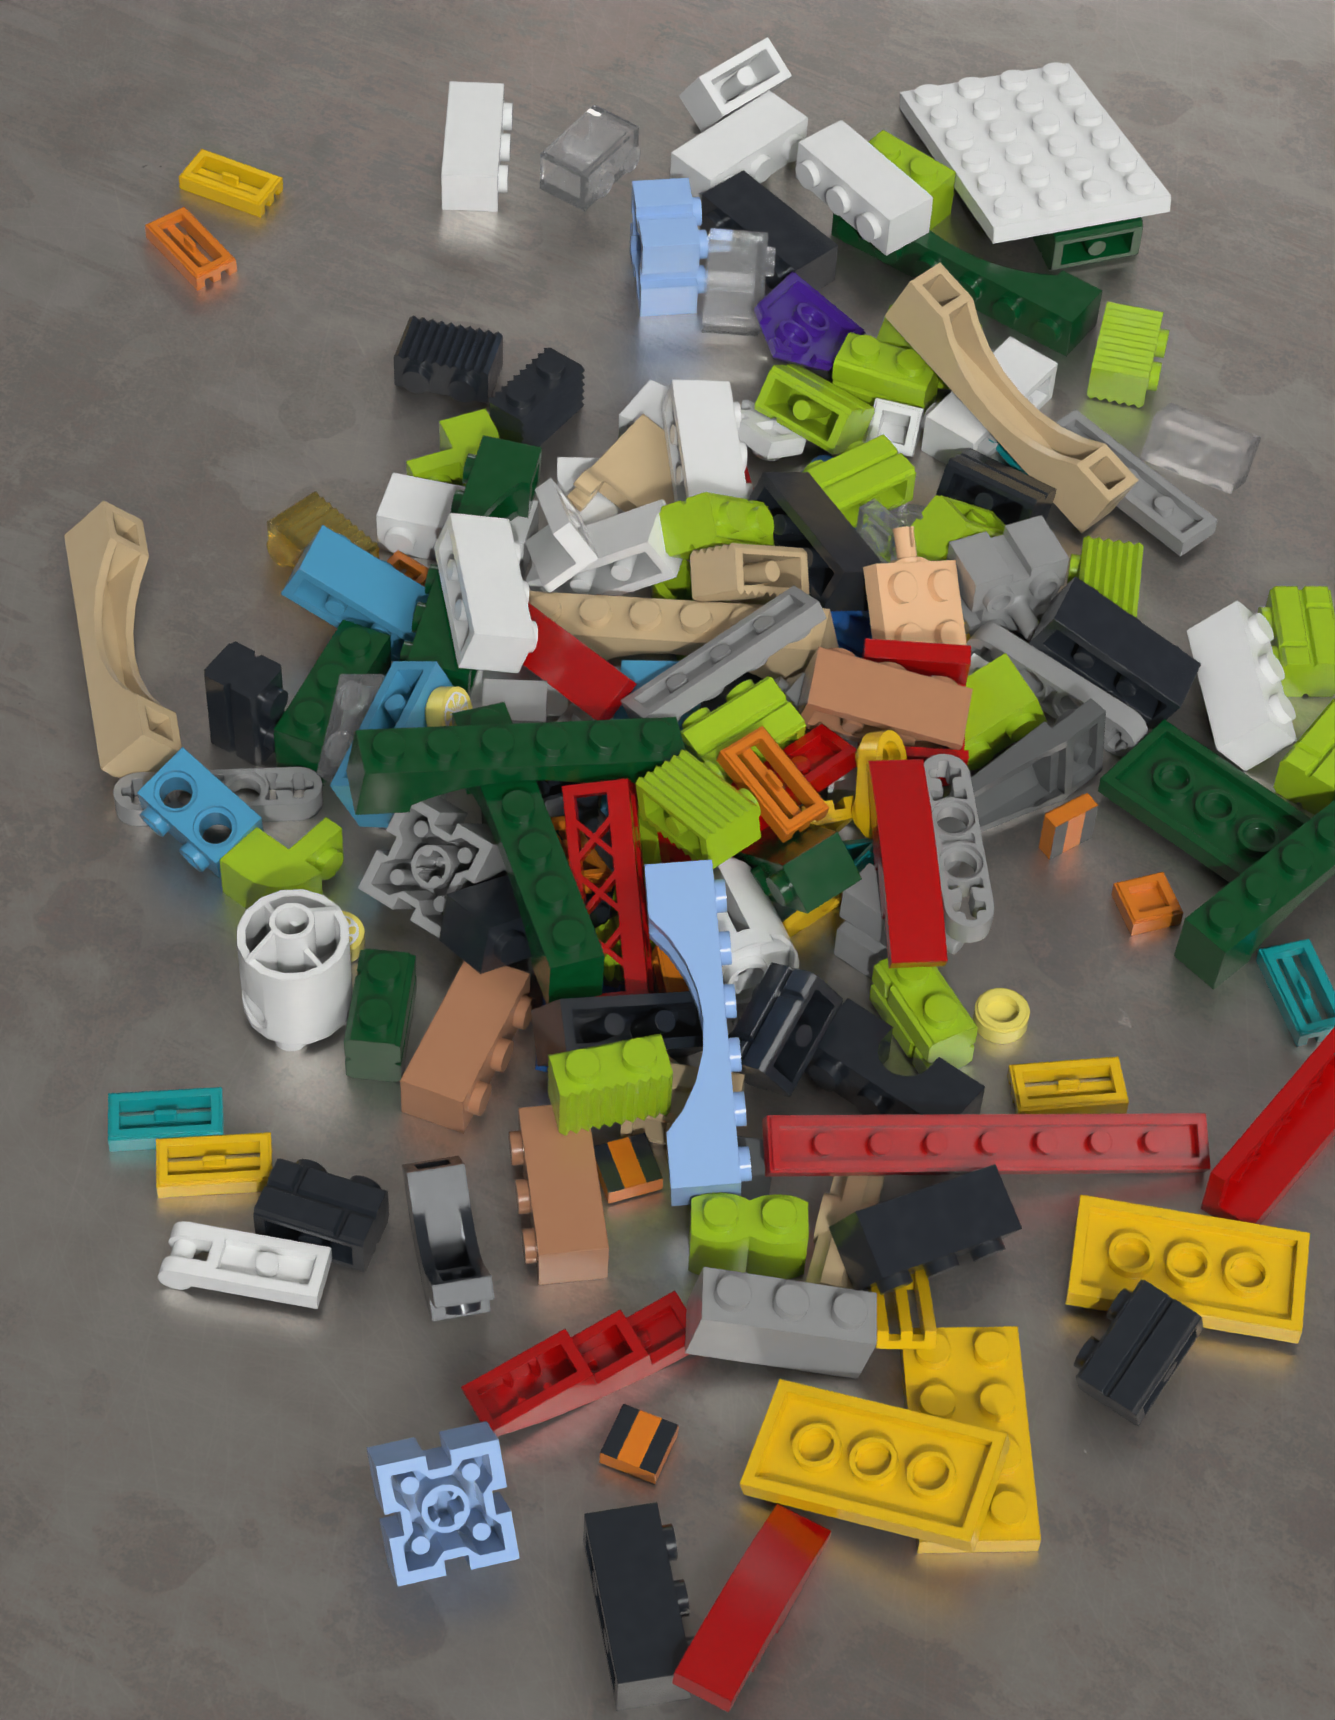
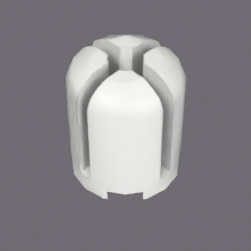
M731 857L714 868L713 875L714 879H725L727 912L717 913L719 932H730L732 965H722L723 984H734L736 1010L738 1014L743 1013L746 1009L754 988L761 982L772 962L789 966L793 970L795 968L798 969L800 962L797 950L771 900L751 874L750 869L752 868L745 862Z

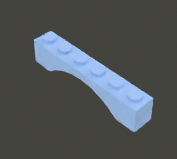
M712 860L646 864L644 868L649 938L670 958L685 980L698 1010L703 1035V1053L695 1085L682 1112L666 1133L671 1206L691 1205L692 1198L707 1193H730L741 1196V1182L752 1181L749 1146L738 1147L736 1127L747 1126L744 1091L733 1092L731 1072H741L742 1065L739 1037L728 1038L727 1018H737L735 986L734 984H723L722 965H732L730 932H719L717 913L727 912L725 879H714Z

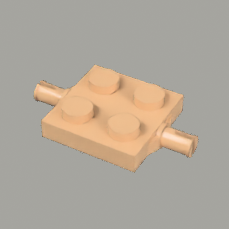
M914 526L892 529L897 560L863 567L872 639L967 645L956 560L930 561L923 557H917Z

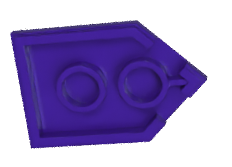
M793 272L754 308L757 321L772 358L814 370L829 371L833 367L835 358L848 333L852 332L858 335L866 333L863 328Z

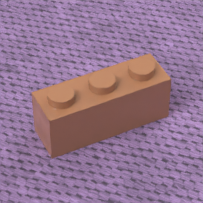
M818 647L805 670L797 711L805 720L806 729L813 730L820 724H823L841 738L861 743V740L867 733L892 730L900 736L904 746L960 750L963 746L973 689L957 685L954 680L948 677H928L906 671L903 666L897 663H877L855 657L852 652L846 649Z
M465 961L463 962L400 1080L401 1112L464 1134L473 1115L481 1116L484 1113L491 1096L492 1085L490 1082L495 1072L503 1073L506 1070L513 1053L514 1041L512 1039L517 1029L525 1030L532 1019L531 1010L535 1009L536 999L530 997V973L506 965L480 974Z
M552 1105L518 1108V1131H509L508 1139L511 1165H522L524 1179L515 1180L518 1214L529 1213L530 1228L522 1229V1247L525 1264H536L538 1285L608 1278L609 1245L591 1129L588 1132L581 1128L578 1134L570 1130L565 1136L558 1131Z

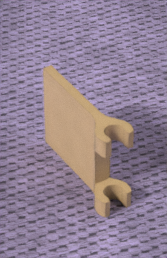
M642 414L592 467L585 470L573 484L576 487L567 495L569 501L580 512L587 507L598 492L624 512L661 499L667 505L674 503L664 430Z

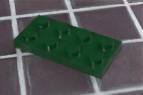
M1165 719L1100 778L1098 787L1099 793L1228 882H1232L1311 819Z

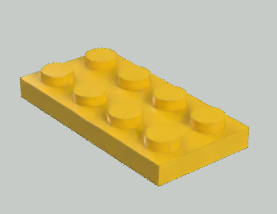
M1080 1194L1065 1304L1108 1311L1114 1299L1123 1288L1133 1292L1142 1279L1162 1290L1172 1299H1176L1202 1317L1203 1328L1298 1344L1303 1328L1310 1233Z
M1018 1326L937 1327L936 1348L899 1349L904 1408L1008 1433L1010 1448L974 1553L1039 1551L1041 1534ZM913 1328V1334H921L920 1328ZM916 1539L917 1554L971 1553Z
M779 1379L741 1478L740 1487L744 1495L974 1553L1010 1448L1008 1433Z

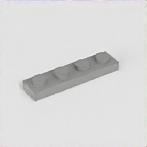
M1075 409L1056 422L1063 428L1084 438L1105 443L1139 480L1118 503L1117 507L1180 557L1215 533L1218 519Z
M792 586L622 699L621 703L630 719L677 717V721H679L683 714L701 702L717 697L722 693L725 686L746 672L754 671L763 666L770 656L789 643L805 638L813 627L827 619L820 602L796 586Z

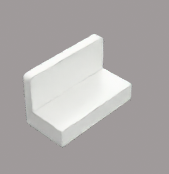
M552 478L535 489L548 525L526 541L527 549L540 582L548 593L561 586L598 559L580 513Z

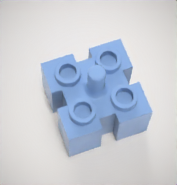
M689 178L632 181V223H630L629 251L633 276L636 277V294L640 317L697 313L698 294L706 292L704 265H699L700 259H707L708 254L730 253V235H707L705 229L698 230L697 226L702 224L700 197H692Z
M487 1421L440 1431L441 1447L423 1451L415 1437L367 1447L375 1496L385 1515L394 1513L392 1516L379 1518L387 1564L397 1586L447 1576L444 1560L464 1556L471 1570L520 1559L512 1512L500 1492L492 1493L493 1490L506 1488L507 1484L499 1439Z

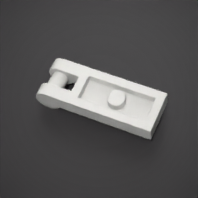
M181 1221L173 1226L168 1242L170 1247H172L170 1256L162 1260L158 1279L163 1285L178 1290L188 1289L193 1286L318 1309L332 1261L331 1247ZM201 1252L209 1253L207 1261L193 1258L194 1255Z

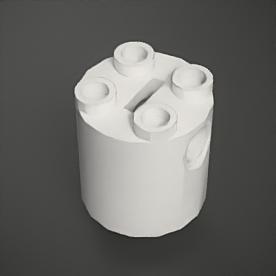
M304 889L280 890L261 897L244 912L237 926V951L243 1010L251 1026L267 1039L275 1041L276 1045L283 1050L297 1051L306 1044H311L331 1036L348 1021L353 994L349 923L338 905L318 893Z

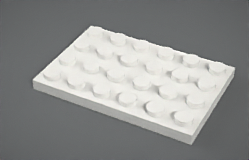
M1048 63L1043 68L1025 71L1007 70L1001 75L984 78L966 77L959 80V82L938 86L925 84L917 87L915 90L900 92L901 111L934 159L956 172L954 188L993 244L1170 212L1171 194L1069 63Z

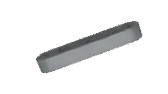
M986 623L981 625L968 640L967 645H971V656L975 653L989 663L1006 653L1037 697L1042 710L1056 719L1069 709L1076 710L1079 708L1070 697L1076 699L1082 705L1092 698L1106 710L1104 749L1109 753L1124 757L1148 735L1146 722L1134 709L997 624ZM1027 670L1033 672L1041 682L1034 679Z
M938 754L928 758L924 762L937 847L945 932L952 939L959 942L973 943L985 938L991 930L995 906L970 771L960 758L949 754ZM938 777H945L946 782L952 785L950 797L942 799L943 787ZM954 817L961 820L965 824L966 829L959 833H948L942 830L937 822L942 818ZM954 861H962L969 864L975 873L965 878L955 877L946 870L945 865ZM970 896L968 902L970 914L972 917H976V919L968 920L964 912H960L963 897Z
M275 767L209 770L233 793L243 788L256 790L260 794L259 797L246 804L262 818V822L306 820L317 815L322 809V781L320 776L309 768ZM157 772L128 774L120 778L115 784L113 790L115 810L122 822L130 826H148L139 815L143 811L140 803L135 804L133 801L134 796H138L137 792ZM174 790L167 795L168 803L165 805L170 808L185 806L186 804L181 803L178 797L186 791ZM269 790H275L276 800H270ZM294 790H305L304 797H293Z

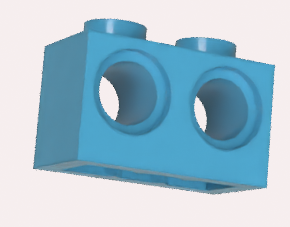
M183 747L137 792L141 808L143 809L139 814L141 819L159 836L163 837L169 832L183 845L179 849L180 854L199 872L209 868L220 878L219 859L256 827L264 831L262 818ZM174 790H185L192 795L189 803L181 808H170L163 802L165 797ZM213 825H224L232 831L229 838L219 844L209 843L202 837L204 832Z

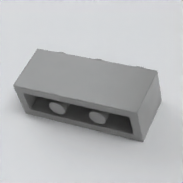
M703 1267L687 1301L685 1354L858 1379L877 1345V1293Z

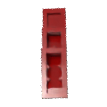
M528 602L531 621H535L538 626V641L535 650L532 653H528L523 665L542 680L547 681L551 687L593 719L610 720L622 705L621 700L627 697L637 684Z
M923 759L868 761L867 770L875 870H878L881 918L885 919L888 967L945 966L948 962L942 891Z
M674 1290L628 1317H625L620 1309L570 1337L565 1328L461 1387L462 1392L479 1421H487L497 1437L544 1422L599 1400L690 1355L685 1354L687 1309Z
M777 1504L751 1542L704 1619L674 1672L672 1684L729 1713L751 1672L754 1673L774 1634H778L826 1546L832 1531Z

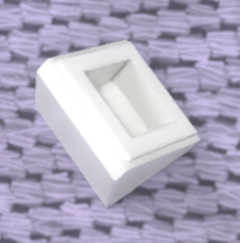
M876 398L874 403L875 413L869 425L866 442L884 434L897 448L898 454L902 453L903 455L913 457L922 432L921 422L924 408Z

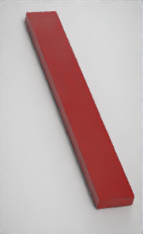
M1206 1113L767 1115L762 1119L765 1177L964 1175L996 1164L1000 1175L1204 1173L1211 1169Z

